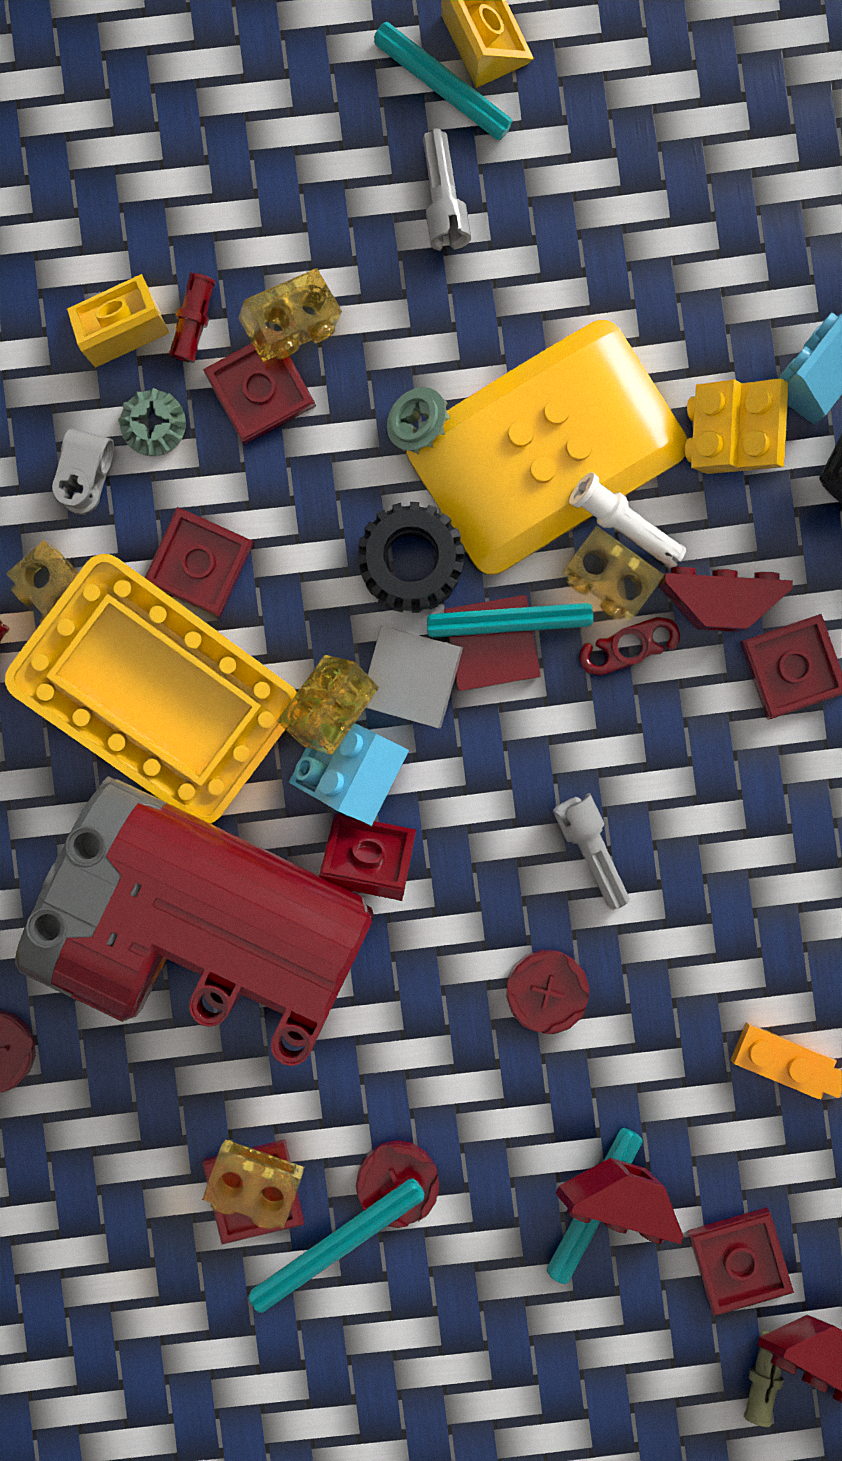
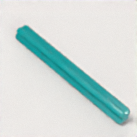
M413 1178L407 1180L251 1290L248 1297L250 1304L258 1313L265 1312L414 1208L424 1199L425 1193L420 1184Z

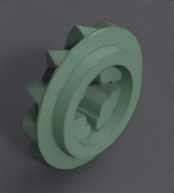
M427 387L414 388L404 393L392 406L387 419V432L392 443L402 451L409 450L417 454L425 446L433 448V440L438 435H445L443 425L444 422L450 419L446 411L448 403L437 391ZM420 414H423L427 419L419 424V429H416L411 424L418 421Z
M155 388L144 392L136 391L135 395L128 402L123 403V410L120 418H118L121 436L134 451L146 456H160L173 450L182 440L186 429L185 413L179 402L170 393H165ZM153 406L156 416L169 423L155 425L150 439L148 428L136 420L141 421V419L148 418Z

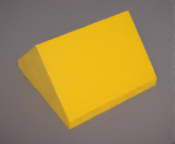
M442 0L441 16L475 88L529 64L534 59L506 0Z
M142 274L67 308L77 344L95 368L169 334L168 328Z

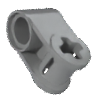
M71 428L65 434L52 490L56 499L64 504L69 511L78 515H85L97 508L106 474L113 460V439ZM80 487L83 488L82 493H74L73 497L70 496L72 490L78 491Z

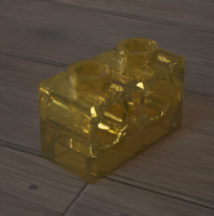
M315 268L245 299L238 319L264 362L275 356L278 359H284L295 353L299 349V345L313 340L314 343H319L329 338L335 332V326L342 310L318 268ZM309 306L315 309L318 315H310L302 307ZM265 323H276L283 331H273Z
M597 525L562 571L569 576L566 582L573 589L585 596L591 592L603 601L600 607L617 620H621L622 617H625L627 620L635 617L665 576ZM593 554L601 558L604 564V570L601 574L592 575L584 569L583 558L586 555ZM629 579L634 582L637 587L635 599L626 600L619 595L617 591L619 580Z
M43 540L6 574L15 583L11 590L18 599L28 607L33 603L43 614L38 619L42 623L79 572L54 545ZM41 568H47L50 574L48 583L44 587L36 588L33 580L35 573Z
M324 655L277 722L302 746L332 755L379 687L356 662Z
M225 1139L219 1150L202 1200L211 1203L210 1206L218 1212L224 1214L238 1212L249 1216L251 1221L260 1227L273 1229L277 1226L284 1229L304 1167ZM228 1172L236 1173L241 1177L243 1185L238 1188H231L224 1183L222 1175ZM266 1187H276L282 1192L284 1198L278 1202L268 1201L263 1196L262 1190Z

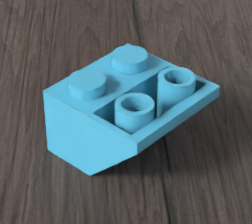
M832 312L805 342L801 352L789 363L778 378L789 382L787 405L813 425L826 416L842 395V313L838 317Z
M325 709L301 759L295 767L289 783L333 809L372 826L409 750Z

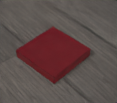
M276 330L203 369L243 445L316 407L310 392Z
M177 507L145 578L165 593L221 618L254 542Z
M526 595L447 608L444 609V613L528 607ZM533 630L448 636L450 644L463 647L456 672L458 692L541 677Z
M822 614L740 642L767 720L842 695V670Z
M335 813L319 877L350 891L403 901L416 829L376 821L371 826L351 816Z
M285 1139L203 1160L202 1164L222 1245L304 1224V1216Z
M767 1207L687 1230L713 1316L794 1293L773 1219Z

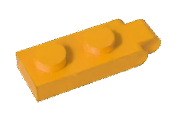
M745 1023L730 1060L733 1064L820 1100L824 1093L840 1098L842 1094V1071L834 1068L837 1060L750 1023Z

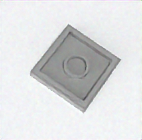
M381 625L360 706L435 728H441L463 647Z

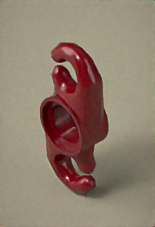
M655 617L623 628L608 638L597 639L595 642L596 647L602 649L607 657L606 661L599 666L594 665L590 661V653L593 649L592 644L585 643L579 653L581 667L589 674L603 676L635 665L650 655L662 654L664 647L653 639L654 630L658 627L666 628L669 631L670 638L666 646L668 649L673 650L680 642L678 625L672 619ZM630 634L639 639L641 651L638 656L626 658L619 652L618 643L622 636Z

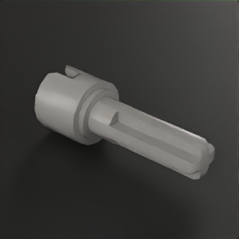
M436 128L425 133L423 136L432 204L426 210L430 245L433 249L440 251L444 244L443 235H449L450 247L456 250L464 247L471 241L466 204L457 199L447 134Z
M591 793L585 794L582 801L575 796L555 807L553 813L566 841L578 844L607 906L614 910L626 905L630 898L600 834L605 823Z

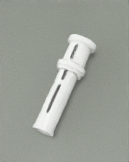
M593 472L586 474L572 491L569 499L571 505L575 508L581 506L597 518V523L603 528L614 527L665 564L668 569L678 565L672 559L673 557L677 558L680 562L683 559L686 547L674 541L628 507L627 498L620 492L614 494L599 483V477Z

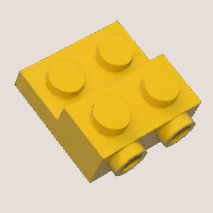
M780 378L740 383L733 379L696 384L695 396H691L687 403L688 416L694 422L693 437L688 438L685 443V455L691 463V468L706 474L784 467L789 382Z

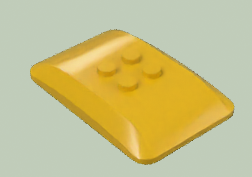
M597 320L560 340L447 410L450 419L444 422L443 425L445 435H438L433 440V448L425 446L421 448L418 454L409 450L406 451L411 465L443 515L446 514L451 519V525L454 529H458L461 535V544L464 546V550L474 566L484 574L497 575L594 516L583 507L575 508L569 503L572 491L586 474L593 472L599 477V483L614 494L620 492L627 496L677 465L685 457L687 437L621 330L608 320Z
M99 554L86 562L10 664L5 674L6 687L16 699L160 800L208 823H213L221 817L296 716L300 706L298 693L289 683L123 561L110 554Z

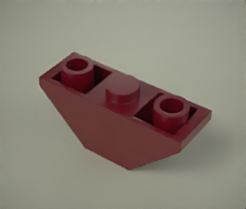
M672 567L671 573L662 575L658 582V587L697 630L741 632L748 629L791 591L793 586V580H780V573L755 572L754 578L738 577V571L716 569L712 571V576L696 575V568Z
M610 1157L559 1185L555 1193L567 1207L566 1212L578 1221L590 1223L592 1219L603 1222L608 1228L626 1234L628 1229L636 1231L645 1239L657 1244H662L663 1240L681 1244L684 1238L665 1187L646 1168Z
M805 1315L759 1338L757 1346L773 1354L770 1363L792 1375H795L797 1369L804 1372L801 1381L826 1393L828 1387L834 1390L832 1398L842 1403L841 1329L810 1315Z

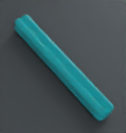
M389 22L381 24L374 35V43L378 48L496 140H501L508 133L512 123L511 117Z
M589 603L430 614L426 619L427 633L429 637L433 638L588 627L593 624V609Z
M622 1128L605 1160L611 1157L631 1164L643 1143V1139L636 1132ZM573 1218L547 1267V1273L553 1280L564 1285L570 1281L601 1221L592 1219L590 1223H584Z

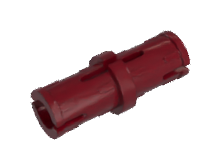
M190 272L182 306L176 310L175 318L178 321L168 355L184 362L195 363L200 336L202 335L203 328L208 326L209 318L206 315L216 281L206 275Z

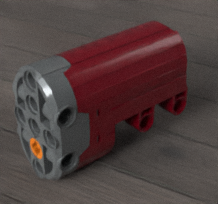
M108 776L82 810L67 837L60 855L57 856L55 863L45 878L38 896L39 898L21 935L15 956V968L21 974L123 1022L136 1017L141 1012L167 960H171L202 975L189 1003L190 1014L200 1025L211 1027L222 1023L242 996H246L283 1014L273 1035L271 1050L275 1059L281 1064L295 1066L304 1062L310 1055L370 928L374 914L372 907L366 904L363 896L320 878L319 875L121 780ZM203 994L209 1005L222 1011L216 1013L208 1011L202 1002ZM282 1036L290 1045L304 1046V1048L297 1051L287 1049L282 1043Z

